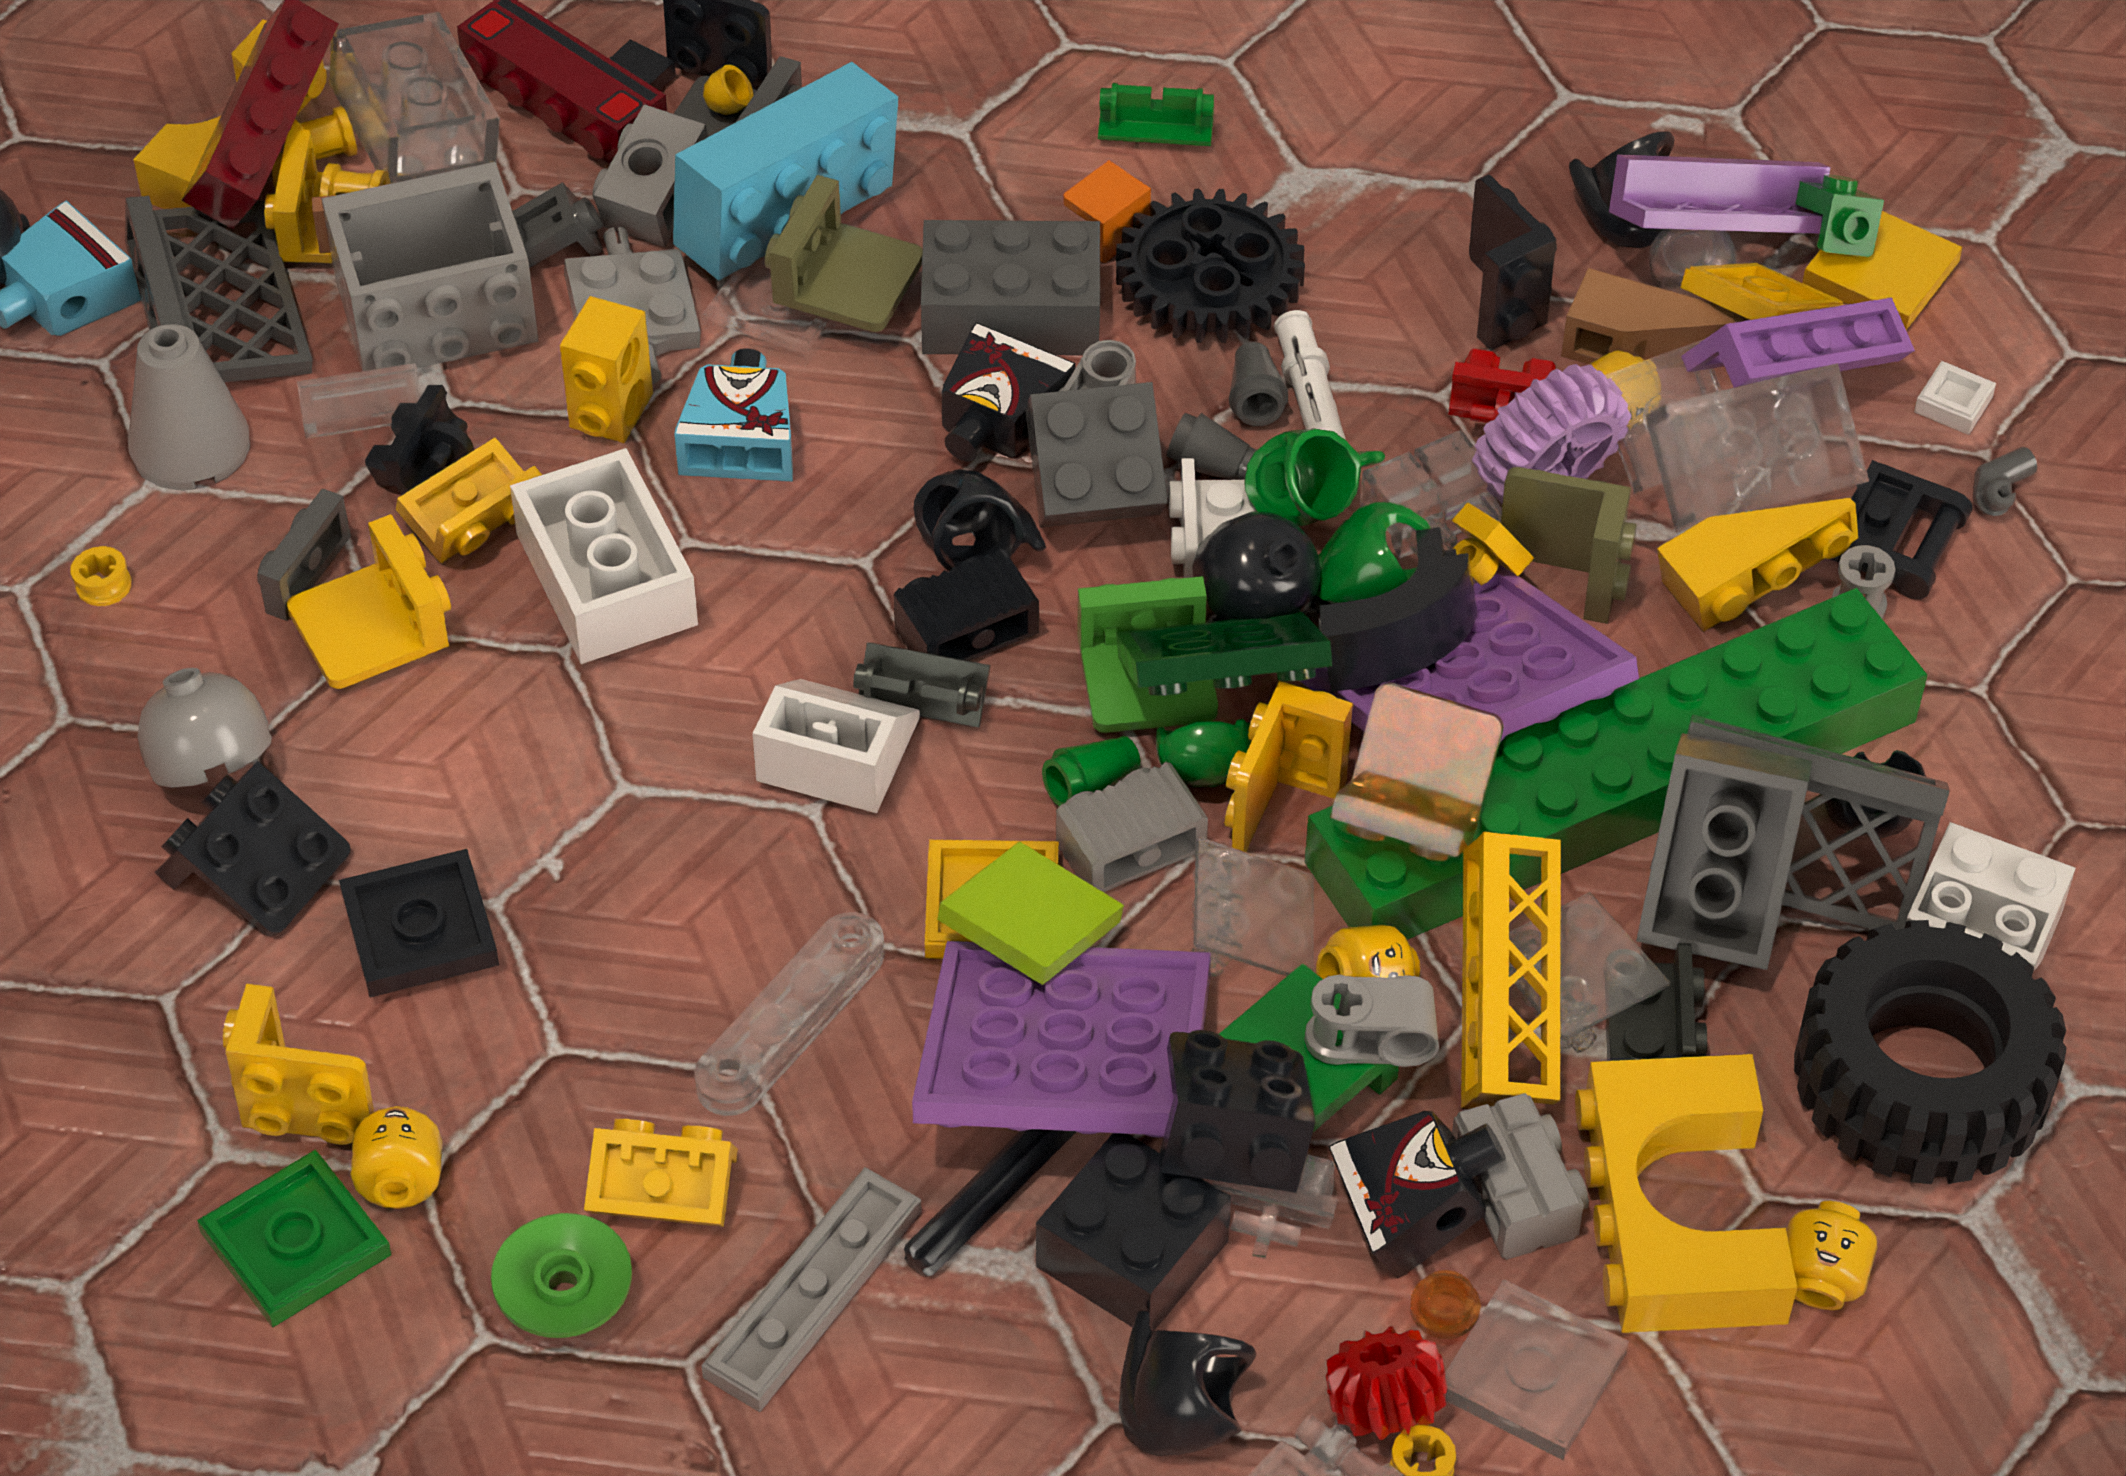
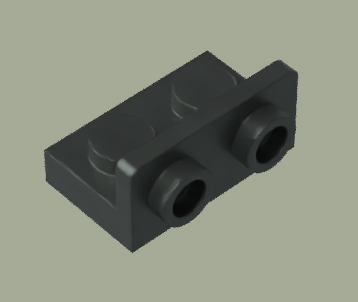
M1677 943L1673 963L1607 961L1604 974L1607 1061L1706 1056L1707 1025L1706 1023L1695 1022L1694 1009L1702 1008L1704 969L1692 967L1691 943Z

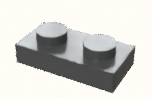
M322 488L307 508L301 509L296 514L290 531L275 551L271 550L263 557L258 568L257 581L260 584L266 614L288 621L290 618L287 608L288 599L293 595L313 588L351 537L344 496Z

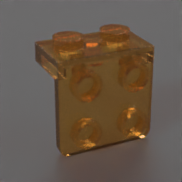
M1389 682L1381 685L1374 694L1352 780L1336 793L1330 818L1347 823L1346 830L1349 833L1364 839L1383 841L1387 835L1409 842V850L1428 859L1444 861L1448 859L1449 855L1458 857L1473 842L1504 729L1502 719L1494 713Z

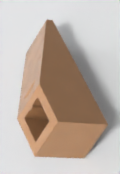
M1588 268L1566 316L1561 357L1590 364L1608 353L1619 350L1641 357L1648 362L1653 370L1686 368L1681 358L1683 354L1724 325L1750 319L1711 302Z

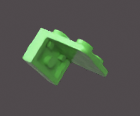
M1203 576L1078 588L1077 638L1092 724L1097 731L1108 733L1168 727L1195 722H1210L1216 719L1218 715V700L1215 687H1213V680L1187 682L1188 690L1180 694L1150 695L1148 687H1137L1119 659L1116 632L1204 623L1206 619L1207 595Z

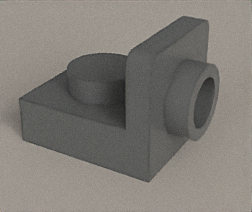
M563 182L512 211L528 257L529 268L576 241L591 256H596L603 252L597 230L603 227L596 208L586 197L579 200Z

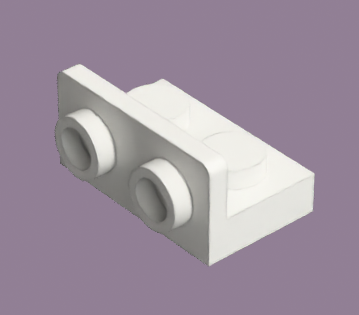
M1182 458L1181 481H1169L1170 518L1181 517V527H1171L1172 564H1183L1184 578L1193 577L1192 565L1198 546L1209 534L1225 521L1249 512H1255V507L1245 492V480H1195L1194 458Z

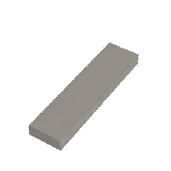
M864 1167L701 1365L703 1379L756 1411L761 1412L921 1214V1199Z

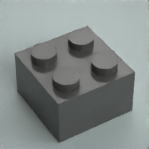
M1153 382L1030 395L1025 411L1040 528L1155 516L1162 513L1168 502Z

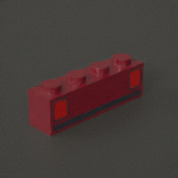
M299 0L282 1L264 24L181 201L229 228H235L257 202L339 23Z
M493 0L457 26L460 48L459 60L462 68L471 78L483 81L503 94L512 105L523 107L543 120L552 131L561 132L584 147L596 159H602L611 164L618 151V143L623 129L627 124L634 123L643 105L667 112L666 94L518 0Z

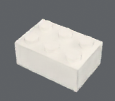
M627 448L510 485L517 536L581 664L698 625L694 576Z

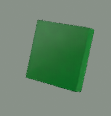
M316 1149L197 1220L200 1233L272 1328L392 1255L388 1240Z

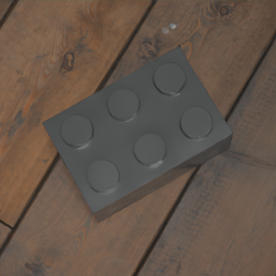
M924 220L921 284L922 354H959L972 327L977 322L1055 355H1083L1090 345L1099 341L1100 221Z
M1684 733L1681 734L1674 757L1639 924L1637 942L1676 950L1677 943H1691L1692 954L1764 970L1768 969L1808 787L1812 760Z

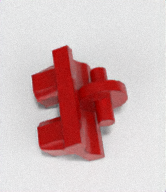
M1473 348L1470 350L1464 363L1455 361L1448 415L1469 418L1470 421L1482 423L1493 421L1499 415L1498 408L1507 406L1515 398V392L1522 393L1531 386L1534 379L1539 381L1545 379L1552 370L1556 369V365L1553 361L1532 358L1524 362L1522 372L1500 369V357L1493 351Z

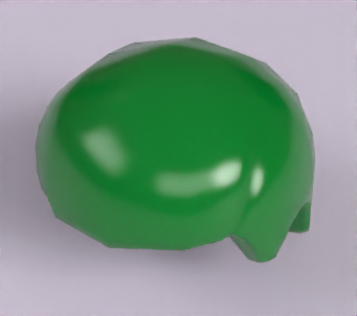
M1238 719L1235 725L1221 721L1195 722L1174 731H1165L1164 727H1159L1156 732V750L1161 766L1165 762L1171 763L1183 782L1193 788H1215L1226 783L1228 771L1235 753L1238 750L1247 752L1252 741L1248 738L1250 723L1244 719Z

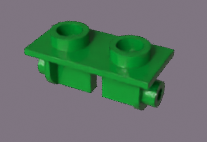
M1112 82V88L1100 89L1098 139L1211 146L1214 94H1203V88L1182 89L1163 87L1162 100L1152 99V87L1118 85V83Z

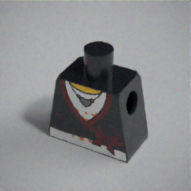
M976 322L942 388V426L949 432L944 441L947 450L954 457L965 462L973 461L983 447L1009 458L1019 457L1030 447L1025 411L1030 395L1059 392L1074 372L1076 363Z
M1422 1111L1337 1141L1328 1146L1372 1254L1397 1279L1409 1273L1483 1218L1486 1206L1473 1177L1506 1160L1498 1138L1487 1123L1456 1139L1450 1129L1433 1111Z

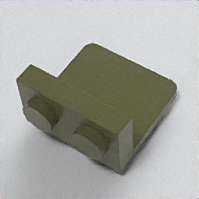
M817 175L804 196L798 195L794 200L790 210L789 221L782 233L774 234L768 243L765 254V266L771 269L773 303L871 332H879L887 326L922 266L923 249L919 245L841 223L839 181Z
M1513 467L1508 470L1505 479L1501 524L1534 557L1531 562L1589 573L1583 619L1608 624L1613 599L1625 601L1632 565L1621 563L1622 559L1629 561L1631 559L1637 524L1627 522L1631 487L1549 473L1543 470Z

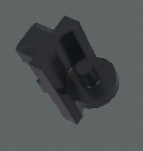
M427 385L417 403H400L391 416V429L396 436L391 445H374L365 459V464L378 485L396 486L402 496L442 471L445 466H450L474 451L472 441L465 433L468 425L448 407L446 401L447 391L443 385Z

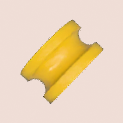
M107 546L90 548L79 554L71 564L70 574L76 585V592L80 599L87 604L94 606L114 604L123 599L131 588V576L127 570L126 560L122 553L115 548ZM100 572L105 578L101 579L98 575L94 574Z
M1415 1425L1411 1427L1409 1436L1400 1433L1396 1437L1391 1451V1476H1454V1465L1456 1462L1455 1445L1442 1430L1429 1425ZM1415 1452L1427 1453V1461L1436 1457L1434 1470L1431 1472L1418 1471L1419 1463H1415L1410 1467L1412 1454Z

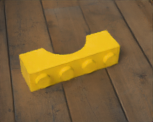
M262 19L231 53L236 82L267 20ZM323 59L297 115L311 99L319 96L327 82V73L324 68ZM221 115L214 119L194 124H165L133 159L141 196H149L151 204L162 209L192 207L181 200Z

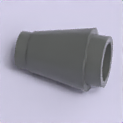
M1258 342L1243 344L1237 349L1234 356L1235 361L1229 405L1231 410L1244 423L1252 426H1265L1273 423L1281 416L1288 402V390L1270 356L1268 348Z
M1184 413L1173 434L1166 457L1179 462L1178 469H1181L1182 458H1194L1196 473L1227 480H1245L1247 464L1257 449L1250 447L1248 443L1203 413L1198 418Z

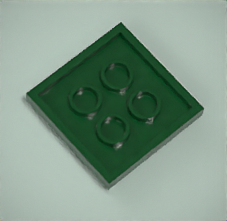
M1303 612L1268 619H1232L1116 632L1119 659L1137 687H1148L1149 694L1156 696L1180 694L1188 690L1187 682L1213 680V687L1215 688L1243 687L1252 684L1251 675L1277 673V680L1279 681L1307 680L1316 677L1315 668L1332 666L1330 640Z

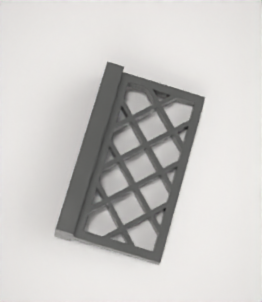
M149 196L126 198L125 243L129 257L132 259L149 330L166 324L182 325L195 332L205 350L213 344L233 354L234 356L229 361L213 362L224 382L312 373V356L282 257L279 256L273 229H267L265 225L264 200L257 201L239 222H255L256 230L245 239L227 230L228 226L194 207L153 210ZM188 228L199 235L189 244H186L168 235L166 230ZM214 241L234 252L224 261H221L202 251ZM249 258L267 267L268 270L257 279L237 268ZM189 263L210 273L200 285L179 275ZM223 281H226L245 292L234 302L213 291ZM261 298L279 307L280 310L271 319H268L249 308ZM200 304H203L222 315L212 325H209L190 314ZM237 321L257 331V333L246 343L225 331ZM272 338L292 348L294 354L272 356L260 349Z
M1692 714L1687 731L1689 735L1813 761L1807 791L1819 793V795L1804 802L1801 815L1804 816L1821 847L1790 864L1787 882L1793 891L1785 889L1782 905L1869 929L1891 923L1895 930L1904 929L1908 914L1922 884L1940 817L1943 816L1950 792L1948 783ZM1831 798L1850 802L1862 824L1828 842L1810 810ZM1861 805L1884 812L1869 820ZM1897 815L1924 822L1917 846L1893 860L1874 829ZM1867 832L1885 864L1851 882L1833 850ZM1826 855L1844 887L1822 899L1805 895L1793 872ZM1913 860L1906 883L1897 868ZM1890 872L1903 893L1897 918L1892 919L1868 912L1856 890ZM1850 895L1857 909L1835 902Z

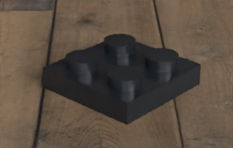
M467 849L339 880L343 902L369 998L499 966L497 948Z

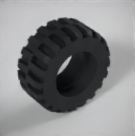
M1929 920L1906 921L1904 929L1895 930L1892 923L1868 931L1866 941L1860 936L1854 937L1837 949L1836 957L1825 960L1816 973L1813 987L1809 989L1794 1053V1072L1799 1077L1797 1090L1802 1104L1808 1110L1814 1109L1811 1120L1826 1138L1835 1135L1839 1139L1837 1149L1856 1162L1860 1157L1873 1163V1171L1888 1177H1892L1893 1171L1911 1175L1910 1182L1932 1184L1934 1177H1946L1948 1184L1972 1180L1976 1169H1979L1983 1175H1989L2006 1167L2009 1157L2021 1156L2033 1143L2036 1132L2042 1129L2061 1075L2067 1049L2063 1043L2066 1027L2063 1014L2057 1007L2053 1008L2056 997L2049 985L2042 977L2036 980L2032 978L2034 967L2018 952L2010 956L2002 950V941L1986 933L1983 934L1982 938L1965 933L1966 926L1947 922L1945 928L1929 927ZM1917 1025L1935 1028L1958 1038L1970 1047L1980 1058L1985 1069L1957 1078H1938L1922 1075L1892 1060L1882 1051L1872 1036L1883 1030L1898 1026Z

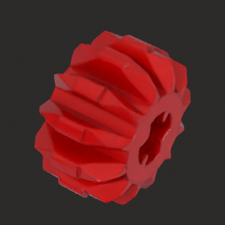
M1389 1326L1383 1333L1372 1334L1365 1330L1362 1339L1358 1341L1346 1340L1339 1343V1353L1326 1360L1327 1373L1325 1377L1330 1409L1332 1412H1335L1337 1423L1349 1426L1353 1436H1364L1371 1432H1375L1379 1440H1384L1390 1433L1401 1432L1409 1436L1411 1427L1414 1425L1427 1426L1434 1423V1412L1447 1406L1446 1393L1448 1388L1443 1358L1438 1353L1436 1343L1423 1339L1419 1330H1409L1398 1334L1393 1326Z

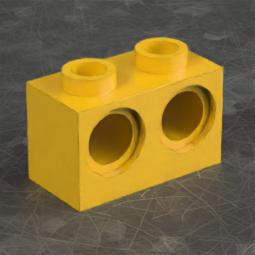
M589 296L560 344L569 427L590 436H600L625 443L653 395L646 314L643 310Z

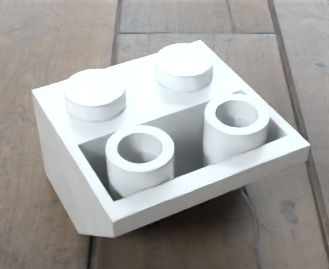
M803 679L775 685L753 731L756 781L877 813L919 721L920 712L918 709L865 697L864 695Z
M1950 822L1906 921L1929 920V927L1945 928L1947 922L1966 926L1965 933L1978 938H1982L1983 934L1986 933L2002 941V950L2010 956L2018 952L2035 970L2043 960L2062 915L2076 868Z

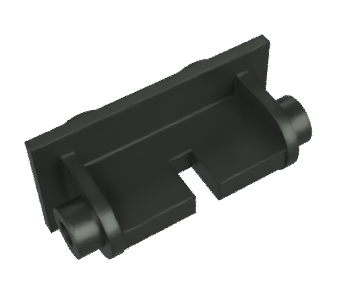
M867 642L864 663H858L856 667L853 687L859 689L858 694L865 697L918 709L921 717L980 727L990 665Z

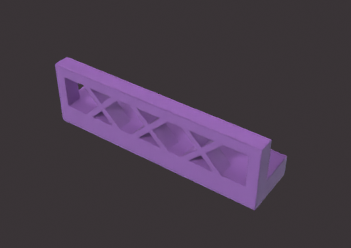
M1618 154L1609 212L1642 228L1820 234L1823 215L1795 203L1800 181L1822 184L1824 175L1830 174L1831 167L1819 162Z
M1891 297L1729 323L1687 351L1681 358L1687 372L1725 366L1734 389H1741L1897 362L1915 350Z

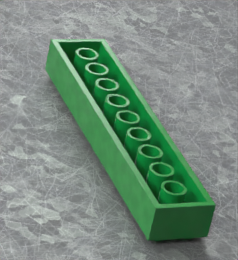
M1854 588L1640 677L1638 680L1615 689L1607 697L1591 699L1565 710L1551 721L1535 723L1511 733L1497 744L1481 746L1450 759L1441 768L1424 770L1420 773L1414 771L1308 815L1304 863L1348 927L1392 926L1398 929L1408 940L1463 916V851L1483 832L1561 840V874L1658 833L1675 753L1681 734H1687L1692 714L1843 754L1915 723L1928 674L1861 592ZM1509 854V875L1523 890L1541 883V857Z

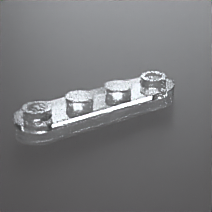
M847 912L838 914L825 922L701 1056L695 1066L694 1077L697 1097L707 1110L719 1115L732 1116L744 1113L754 1107L878 971L885 956L884 934L880 925L873 918L862 913ZM849 938L859 939V940L854 941V942L844 941L845 939H849ZM725 1069H734L738 1071L736 1074L731 1076H722L718 1074L719 1072Z

